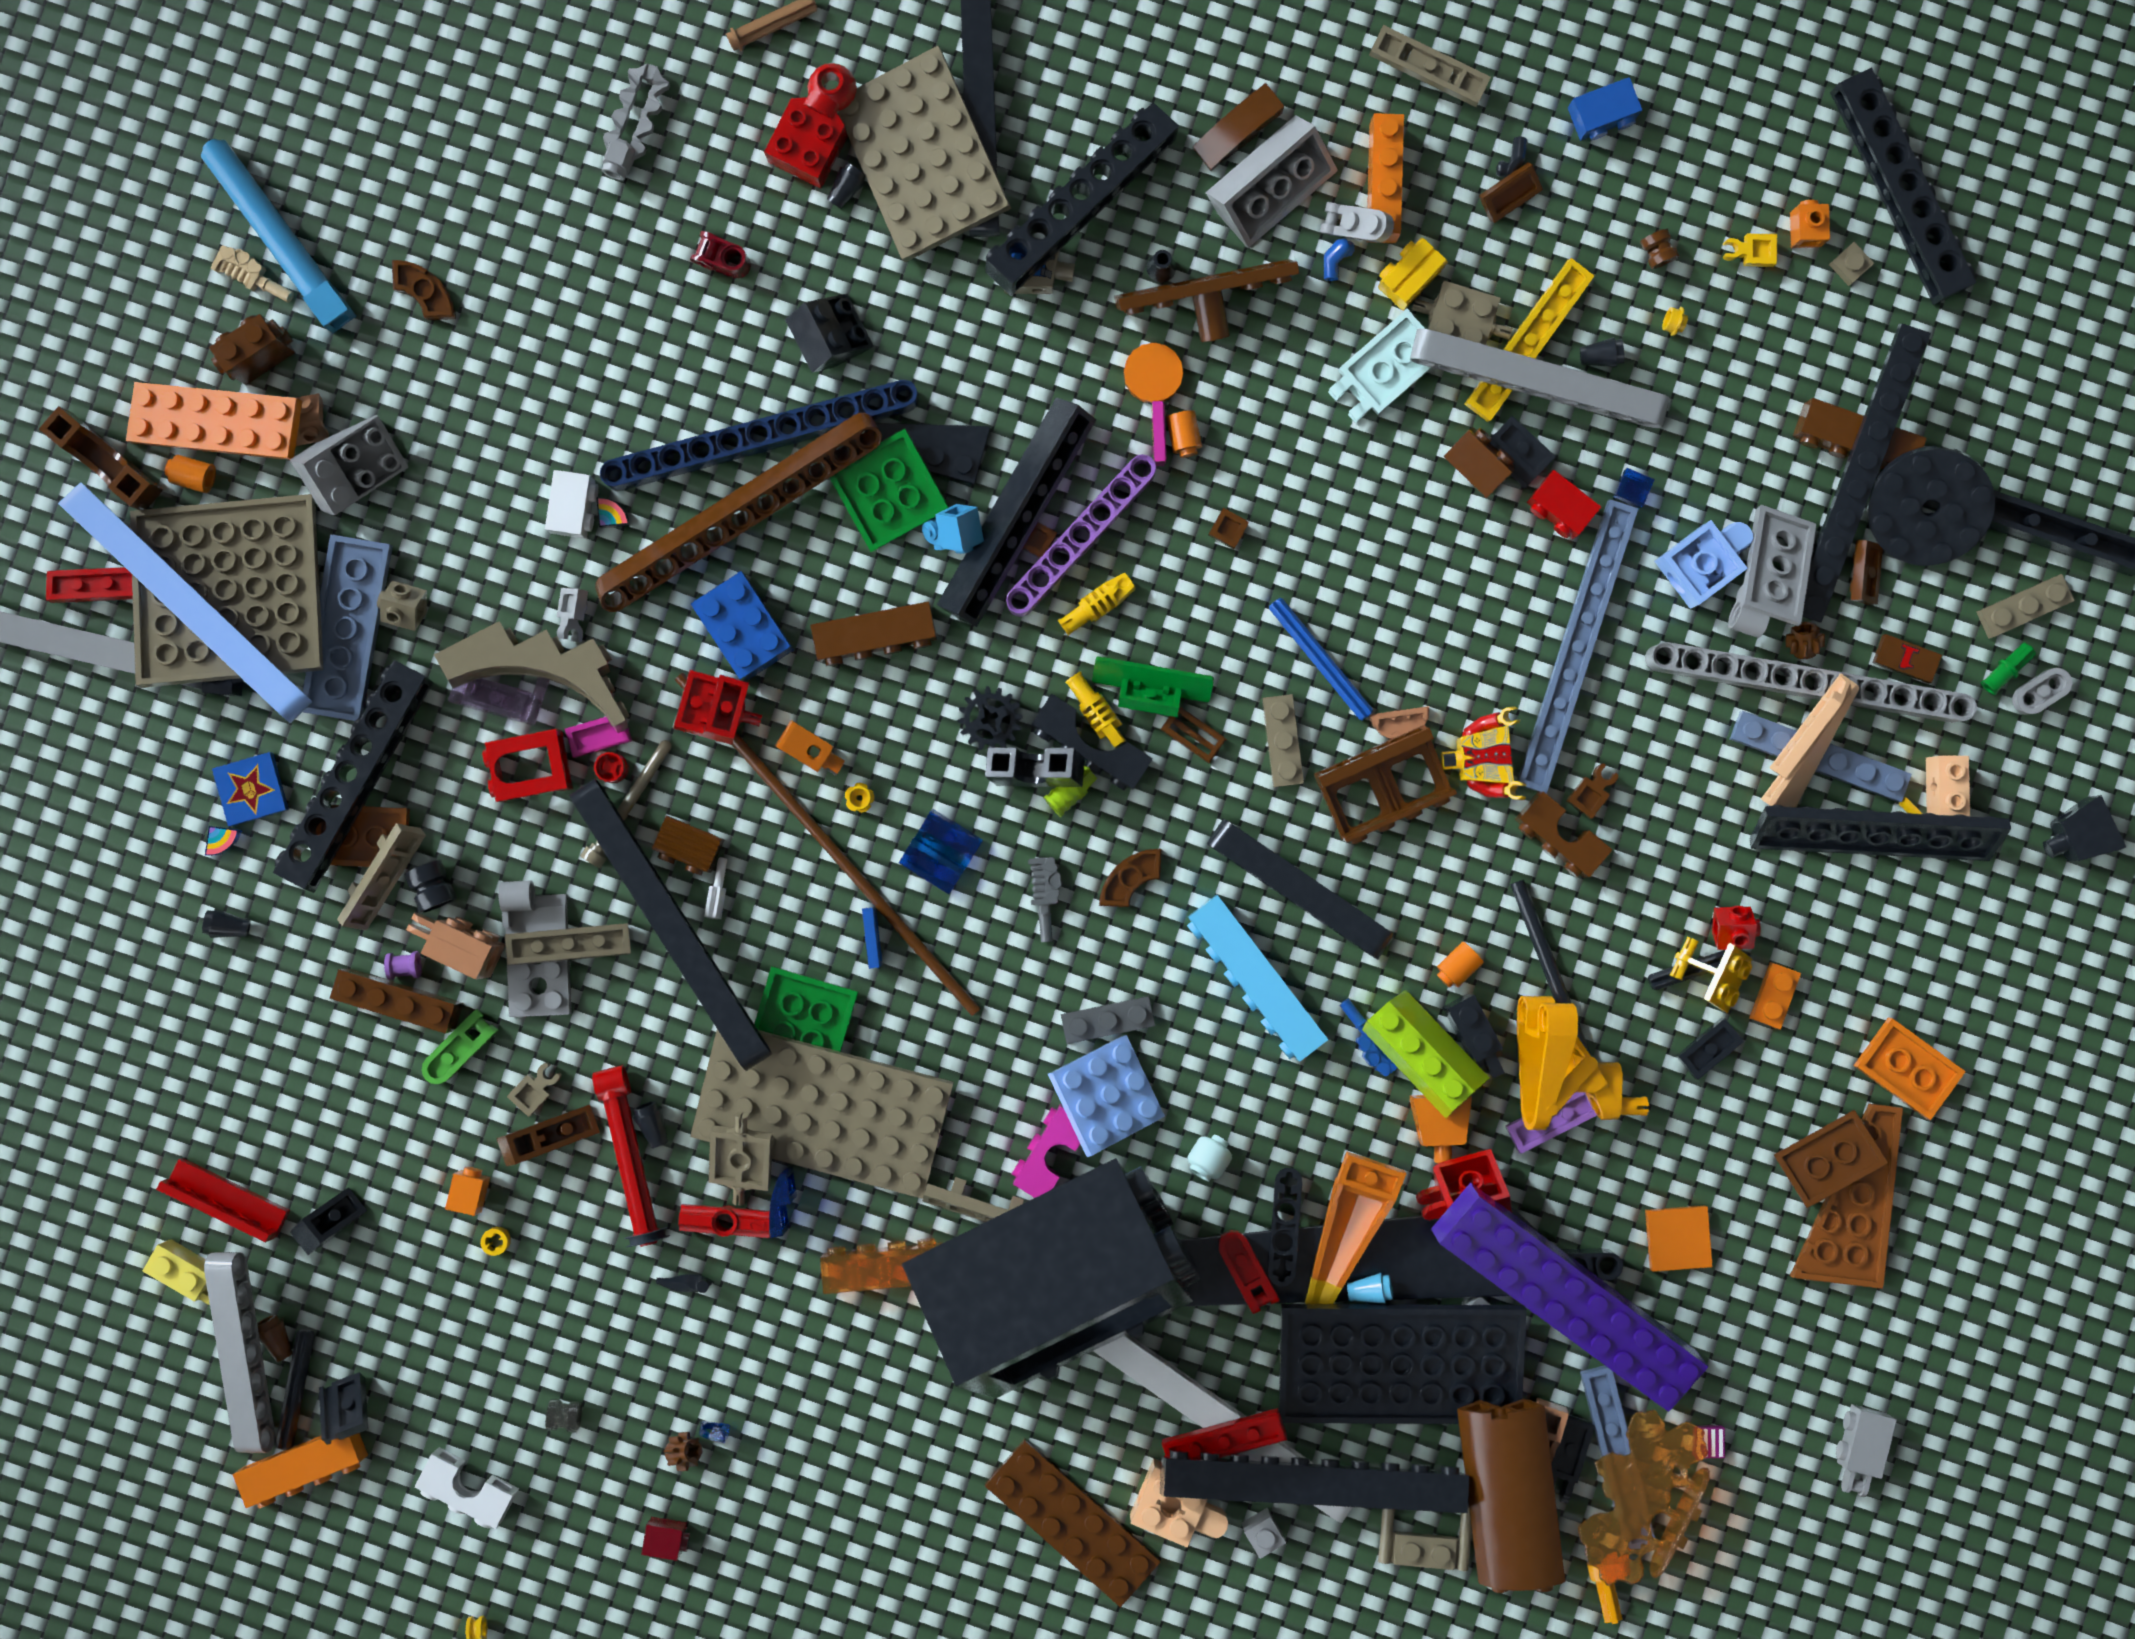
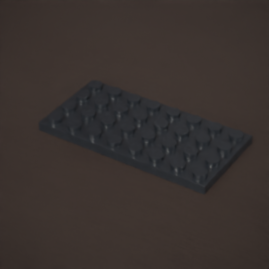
M1281 1304L1278 1410L1283 1423L1459 1424L1457 1409L1479 1400L1499 1407L1523 1399L1527 1310L1524 1305Z

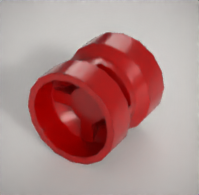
M606 752L597 757L594 763V771L596 776L602 781L619 783L627 777L629 764L623 756L613 752Z

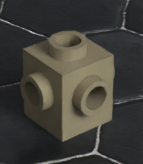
M391 581L387 589L381 591L378 596L377 608H380V621L415 631L427 613V590Z

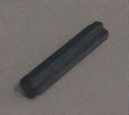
M1726 950L1696 960L1718 969ZM1688 965L1682 980L1670 976L1673 967L1650 974L1648 981L1652 990H1659L1708 974L1709 972L1693 965Z

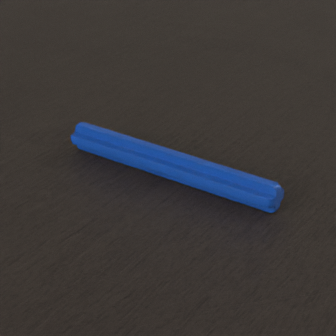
M1282 598L1274 601L1269 606V610L1358 719L1364 720L1373 712L1372 707Z

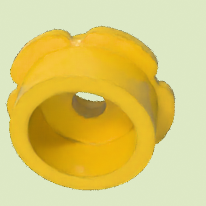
M1670 307L1664 317L1662 329L1671 333V336H1675L1677 332H1683L1687 325L1688 315L1684 314V308Z
M856 783L854 787H849L845 792L846 805L851 811L866 812L871 808L870 804L874 802V793L868 789L866 784ZM858 795L862 796L861 801L857 800Z

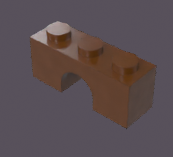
M1544 791L1537 792L1514 819L1520 824L1518 829L1528 838L1532 839L1535 837L1543 843L1541 849L1550 857L1555 859L1558 856L1566 863L1564 868L1576 878L1579 876L1583 878L1590 877L1610 854L1612 849L1590 830L1582 831L1572 842L1563 840L1558 834L1557 824L1566 810Z

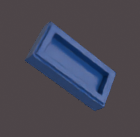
M875 907L862 908L869 969L882 967L883 963L877 909Z

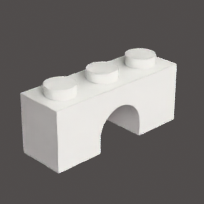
M440 1447L436 1449L428 1459L415 1488L421 1490V1494L430 1500L438 1499L448 1504V1508L457 1514L465 1513L475 1518L474 1521L484 1528L492 1527L496 1529L503 1521L519 1488L492 1475L485 1482L482 1490H468L460 1480V1472L466 1461Z

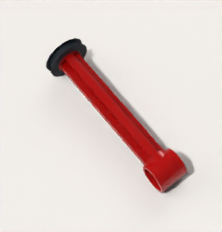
M624 1065L593 1072L592 1080L595 1094L600 1102H604L634 1232L632 1236L624 1238L630 1241V1245L626 1246V1248L637 1245L643 1247L657 1243V1240L667 1238L670 1235H665L664 1229L668 1227H657L627 1095L631 1093L628 1073Z

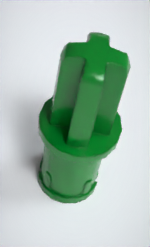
M2022 643L2005 660L2001 659L1998 662L1999 666L1985 680L1981 681V686L1991 695H1996L2012 678H2017L2019 676L2018 672L2035 657L2036 652L2034 648L2027 643Z

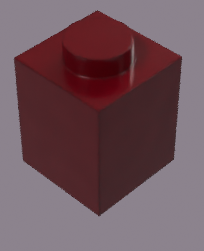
M651 1517L646 1524L641 1555L677 1561L682 1551L687 1552L690 1533H686L687 1522Z

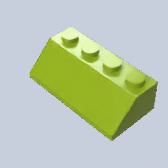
M1404 990L1387 1002L1367 1020L1362 1028L1367 1036L1445 1118L1449 1117L1490 1079L1407 990Z

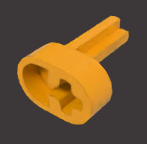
M1616 1553L1589 1560L1587 1562L1590 1580L1596 1582L1604 1622L1616 1624L1623 1619L1614 1579L1626 1577L1632 1573L1629 1556L1624 1553Z

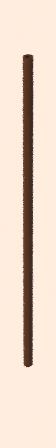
M684 672L675 678V681L683 690L687 681V676ZM736 732L732 746L969 1014L973 1016L981 1009L978 1004Z

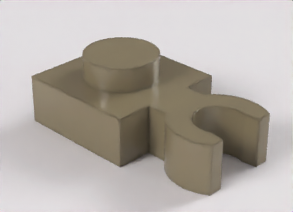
M549 1062L542 1064L538 1068L536 1078L531 1074H527L507 1095L528 1117L532 1116L551 1095L546 1087L557 1083L562 1077L560 1072L552 1079L545 1075L546 1069L551 1065Z

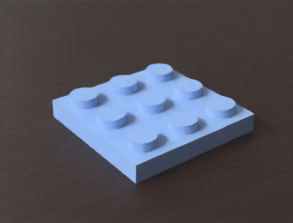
M1127 1035L1121 1036L1048 1074L1086 1157L1104 1150L1165 1117Z

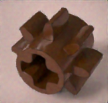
M1801 622L1799 626L1791 627V633L1786 634V647L1790 648V654H1794L1799 659H1811L1816 654H1820V648L1825 647V634L1820 633V627H1817L1814 623Z
M680 1432L678 1436L668 1438L669 1443L664 1450L668 1466L676 1465L677 1471H688L689 1467L698 1466L697 1461L703 1453L698 1437L690 1438V1432Z

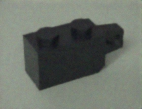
M1468 993L1443 1006L1442 1008L1471 1059L1479 1067L1485 1065L1492 1078L1505 1073L1498 1060V1057L1503 1055L1501 1051L1503 1047L1475 995Z

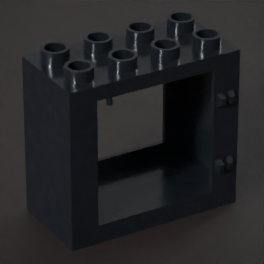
M1117 1158L902 1263L955 1386L993 1398L1009 1393L1041 1376L1051 1381L1059 1377L1061 1366L1126 1334H1130L1134 1338L1144 1335L1146 1324L1193 1302L1187 1287L1201 1280L1185 1246L1182 1245L1177 1235L1170 1226L1174 1225L1172 1218L1159 1192L1155 1189L1143 1168L1140 1166L1127 1173Z

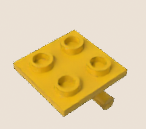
M1687 937L1681 952H1677L1675 955L1677 961L1670 976L1682 980L1688 965H1693L1713 974L1714 978L1704 999L1721 1011L1728 1013L1730 1007H1734L1738 1001L1740 994L1738 990L1742 981L1746 980L1750 975L1752 958L1735 945L1729 943L1719 967L1716 969L1692 958L1699 941Z

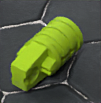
M1084 766L1082 787H1055L1043 798L1054 812L1062 817L1066 811L1071 809L1078 800H1081L1088 793L1087 789L1097 780V777L1089 768Z

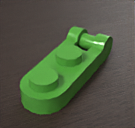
M476 1009L425 1059L421 1069L423 1077L431 1084L447 1082L499 1030L493 1024L489 1025L483 1019L484 1015ZM472 1027H475L481 1033L476 1039L468 1033Z

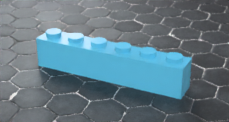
M1215 895L1188 916L1191 921L1187 925L1197 939L1201 937L1205 939L1209 945L1205 950L1216 964L1221 961L1228 969L1224 973L1226 978L1234 988L1238 985L1241 986L1246 993L1242 997L1252 1011L1258 1009L1264 1016V1019L1260 1022L1271 1036L1277 1033L1283 1041L1279 1047L1289 1060L1295 1057L1300 1062L1328 1041L1324 1033L1218 895Z

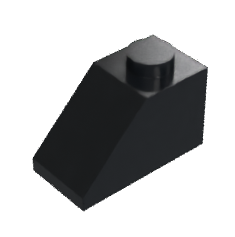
M348 1187L304 1217L290 1233L306 1254L310 1255L333 1239L367 1210Z

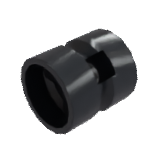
M441 859L423 864L404 873L408 886L418 892L414 900L420 914L440 908L457 899L452 884L443 881L447 875Z

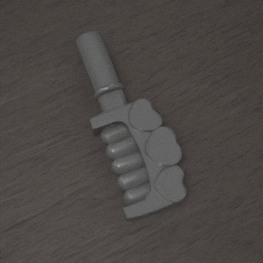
M1055 858L1029 859L1028 864L1031 865L1030 868L1033 871L1031 877L1034 878L1031 882L1034 885L1032 887L1034 892L1032 897L1035 899L1031 900V905H1038L1041 942L1053 941L1050 904H1057L1059 901L1060 891L1058 889L1062 886V876L1056 872L1058 866L1056 865Z

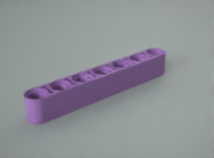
M1141 454L1134 457L1009 591L1006 602L1011 614L1018 617L1028 615L1152 482L1155 476L1156 465L1150 456ZM1138 464H1145L1150 468V474L1146 477H1139L1135 474L1134 467ZM1120 485L1126 486L1130 490V495L1126 499H1119L1114 495L1113 490ZM1104 507L1109 511L1110 516L1105 521H1098L1093 516L1094 510ZM1076 530H1086L1090 535L1088 541L1085 543L1076 542L1073 539V533ZM1057 551L1066 552L1069 555V561L1065 565H1057L1052 560L1054 553ZM1037 573H1044L1049 577V582L1044 587H1037L1032 583L1033 576ZM1021 594L1028 598L1029 603L1024 609L1013 607L1011 603L1016 595Z

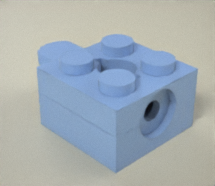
M1710 520L1654 562L1691 609L1700 605L1748 569L1738 554L1750 546L1753 541V533L1750 527L1742 522L1732 523L1722 531H1719L1712 520Z

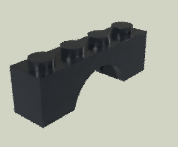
M1051 693L1032 723V726L1036 728L1034 734L1048 743L1051 739H1054L1062 745L1060 748L1076 749L1087 761L1084 766L1098 775L1104 771L1112 777L1110 782L1123 791L1127 787L1133 790L1153 758L1128 742L1120 748L1111 751H1100L1088 746L1080 738L1076 729L1077 709Z

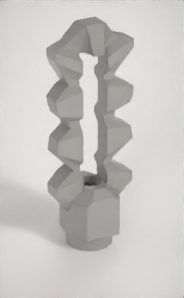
M645 64L639 68H629L628 78L630 87L620 90L619 95L623 108L614 110L611 116L617 130L606 132L603 136L607 150L603 158L602 172L617 180H625V177L630 173L634 160L646 154L647 150L639 139L653 134L654 125L648 118L661 112L662 106L656 97L670 88L669 82L661 76L658 67L651 64ZM642 79H645L647 83L652 84V87L648 92V98L641 111V117L632 136L631 144H629L627 141L622 140L621 137L629 120L630 111L633 109Z

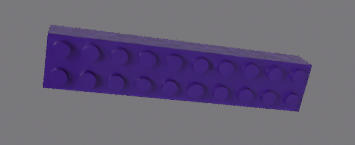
M1471 1182L1431 1228L1439 1244L1666 1411L1670 1412L1707 1370L1708 1365L1697 1350Z

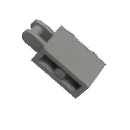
M1851 1404L1850 1411L1846 1412L1843 1420V1427L1845 1429L1843 1439L1838 1442L1836 1447L1837 1463L1845 1468L1841 1485L1843 1492L1849 1493L1854 1491L1858 1492L1859 1496L1866 1497L1872 1477L1882 1479L1897 1421L1889 1414ZM1856 1472L1861 1473L1860 1480L1854 1479Z

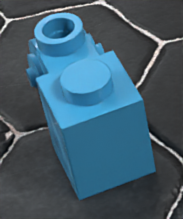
M955 504L935 514L936 517L922 525V533L925 539L934 545L935 550L948 549L954 550L957 554H964L972 551L974 546L984 542L978 507Z

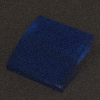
M932 809L898 863L947 894H950L983 840L935 809Z
M793 1166L786 1167L780 1173L772 1193L769 1213L770 1238L781 1237L790 1228L786 1204H791L797 1197Z

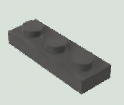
M1149 996L1061 1014L1066 1044L1155 1026Z

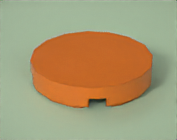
M1159 343L1143 344L1133 350L1127 358L1124 368L1125 385L1131 395L1138 400L1146 403H1152V401L1165 402L1173 397L1180 388L1183 377L1182 362L1176 352L1168 346Z

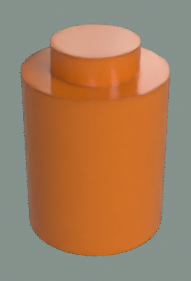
M1181 411L1168 415L1166 421L1173 453H1179L1180 458L1197 455V449L1202 447L1195 411Z
M177 454L173 459L167 461L165 475L168 476V481L171 484L208 493L215 481L216 468L213 464Z
M1462 941L1437 966L1440 971L1437 976L1447 987L1450 988L1454 985L1459 988L1484 961L1470 946Z

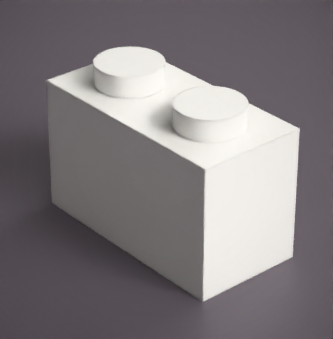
M554 470L545 530L551 534L587 539V533L592 531L594 524V514H591L592 502H596V497H598V484H595L594 478L586 474Z

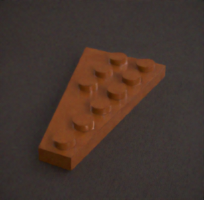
M1868 1104L1861 1121L1888 1164L1825 1198L1790 1273V1277L1883 1289L1903 1108Z

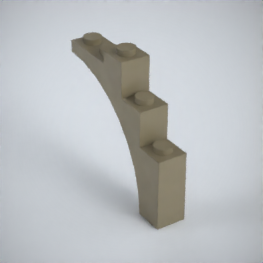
M498 621L434 654L452 688L475 679L495 675L523 674L546 678L567 686L587 698L606 716L617 733L628 729L625 719L630 716L622 701L616 703L611 693L615 692V689L606 675L611 672L607 662L612 659L605 646L601 645L598 647L594 638L565 652L558 637L551 638L546 629L518 644L511 628L509 627L504 630L502 624Z

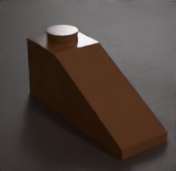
M589 1104L496 1139L507 1167L598 1134L600 1131Z

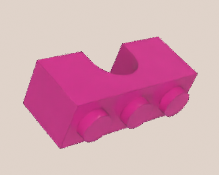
M1062 1104L1059 1105L1057 1110L1053 1107L1049 1110L1043 1121L1047 1126L1042 1135L1037 1133L1034 1135L1027 1147L1031 1151L1026 1161L1020 1159L1011 1173L1015 1176L1013 1185L1034 1198L1052 1190L1060 1178V1174L1047 1165L1045 1160L1046 1152L1054 1145H1065L1074 1151L1080 1145Z

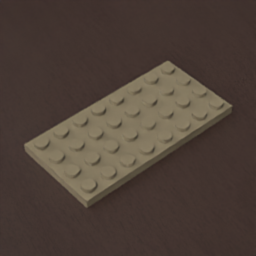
M718 1029L716 1030L690 1137L710 1142V1131L713 1125L733 1128L736 1121L735 1114L742 1111L743 1116L744 1112L748 1113V1129L773 1133L772 1159L923 1199L954 1082L760 1030L758 1031L769 1046L772 1055L748 1071H745Z

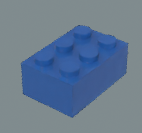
M742 571L691 603V606L741 681H748L794 651L792 645Z

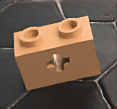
M1934 756L1926 758L1927 813L1970 816L1969 756Z

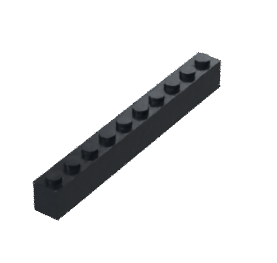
M1171 1450L1170 1456L1162 1455L1160 1494L1163 1497L1468 1513L1469 1475L1459 1472L1460 1467L1441 1466V1471H1430V1466L1423 1464H1411V1469H1400V1464L1382 1462L1381 1468L1370 1467V1462L1351 1461V1466H1341L1340 1460L1321 1459V1464H1309V1458L1291 1457V1463L1279 1462V1457L1261 1456V1461L1249 1460V1455L1231 1454V1459H1219L1218 1453L1200 1452V1458L1188 1457L1189 1452Z

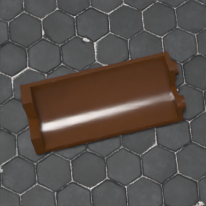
M1521 1399L1502 1407L1479 1400L1458 1408L1465 1474L1469 1475L1468 1501L1479 1584L1492 1588V1591L1496 1593H1504L1509 1590L1552 1591L1554 1586L1566 1581L1545 1406L1527 1399Z

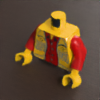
M1508 707L1503 709L1501 713L1496 712L1479 717L1467 726L1462 733V737L1456 740L1457 751L1441 752L1443 770L1459 768L1460 781H1467L1470 789L1486 797H1510L1520 801L1524 800L1525 796L1516 795V788L1518 786L1527 785L1513 779L1509 725L1518 724L1521 719L1511 721L1508 714L1511 710L1518 708Z

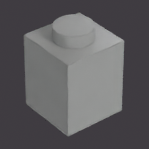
M1268 1507L1242 1522L1244 1533L1260 1559L1286 1544L1284 1535Z

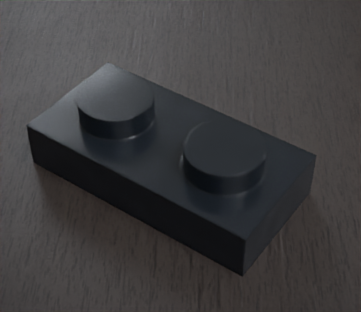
M1720 1018L1678 1053L1676 1057L1694 1079L1699 1080L1744 1041L1725 1018Z

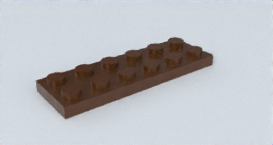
M1026 1438L985 1483V1487L1120 1608L1161 1562L1156 1554Z

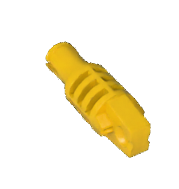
M1123 573L1103 583L1087 596L1080 599L1078 603L1080 606L1059 619L1058 622L1069 636L1089 620L1096 622L1120 605L1136 588L1128 575Z
M1081 671L1069 678L1065 683L1068 684L1081 703L1079 710L1098 737L1102 739L1106 736L1115 748L1124 743L1126 740L1118 730L1122 723L1103 695L1099 694V692H1094Z

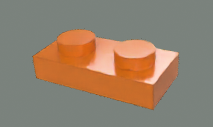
M1769 962L1749 1019L1781 1030L1801 973Z

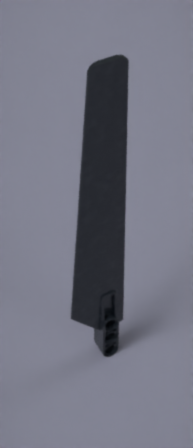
M1511 1206V1211L1515 1216L1541 1234ZM1423 1215L1384 1219L1335 1302L1350 1301L1347 1283L1379 1273L1390 1275L1393 1289L1392 1300L1510 1295L1439 1244L1431 1230L1439 1219L1429 1221L1424 1219ZM1324 1225L1299 1227L1295 1279L1286 1287H1277L1272 1284L1280 1301L1274 1304L1305 1303ZM1271 1230L1243 1233L1268 1277ZM1280 1234L1276 1237L1275 1245L1280 1251H1288L1292 1248L1293 1241L1289 1235ZM1222 1235L1179 1239L1182 1245L1185 1246L1201 1279L1187 1287L1193 1302L1183 1307L1247 1305L1220 1254L1218 1243ZM1561 1249L1573 1259L1582 1258L1583 1266L1601 1280L1616 1279L1623 1272L1621 1258L1609 1249ZM1274 1254L1273 1260L1280 1259L1279 1269L1273 1270V1275L1278 1276L1279 1282H1284L1285 1277H1290V1271L1285 1270V1260L1292 1262V1255L1282 1257ZM1606 1257H1612L1613 1266L1611 1269L1601 1271V1261ZM1259 1285L1252 1289L1251 1292L1255 1297L1264 1292V1289Z

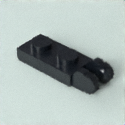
M1568 1415L1561 1443L1557 1447L1551 1463L1554 1486L1557 1477L1564 1479L1559 1494V1501L1565 1504L1570 1501L1575 1483L1578 1484L1595 1428L1592 1422Z

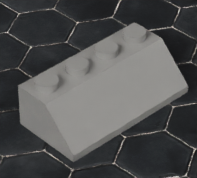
M1295 115L1205 193L1217 214L1242 243L1249 248L1332 177L1338 169L1316 127Z

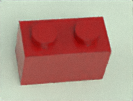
M1555 470L1547 475L1526 502L1531 506L1530 511L1542 520L1548 519L1555 525L1553 528L1559 535L1572 539L1580 535L1601 508L1599 504Z

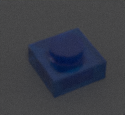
M1626 468L1613 497L1641 509L1645 504L1655 479Z

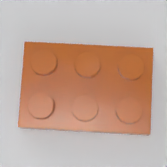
M1889 1017L1853 1065L1928 1120L1934 1117L1966 1072L1903 1025Z

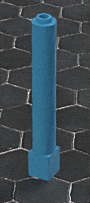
M217 139L208 141L203 146L201 158L303 296V300L322 326L333 334L355 318L356 315L336 287L329 282L227 141Z

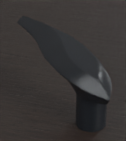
M683 1274L672 1278H656V1284L680 1292L705 1293L714 1283V1281L707 1277L695 1274Z

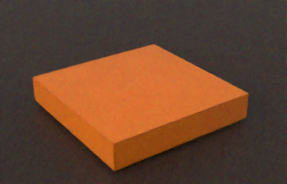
M1707 1206L1645 1210L1649 1266L1652 1272L1712 1267Z

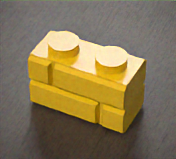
M1421 238L1416 244L1411 240L1399 253L1403 258L1396 265L1390 262L1379 274L1382 278L1378 285L1379 290L1403 311L1448 263L1447 259L1424 238Z

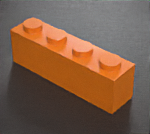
M1374 113L1369 125L1367 208L1386 212L1392 216L1394 221V229L1388 240L1381 243H1396L1401 234L1404 114Z
M360 1433L341 1440L336 1438L331 1440V1444L328 1445L321 1439V1436L293 1446L289 1450L281 1451L246 1465L232 1475L245 1508L257 1504L258 1509L274 1503L276 1501L275 1497L285 1493L286 1497H290L303 1491V1485L314 1482V1485L317 1486L332 1479V1473L342 1470L343 1474H347L360 1468L359 1462L366 1458L368 1453Z

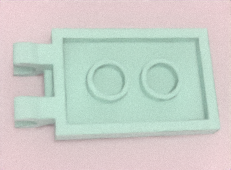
M1408 309L1401 313L1339 368L1338 371L1343 377L1328 391L1333 399L1337 401L1349 389L1360 401L1348 413V416L1355 423L1371 409L1377 415L1380 414L1431 369V367L1409 360L1417 329L1425 328Z

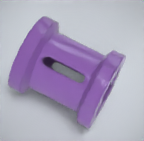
M414 951L411 955L400 956L387 953L384 959L386 978L394 980L397 976L411 975L413 978H419L422 973L420 953Z

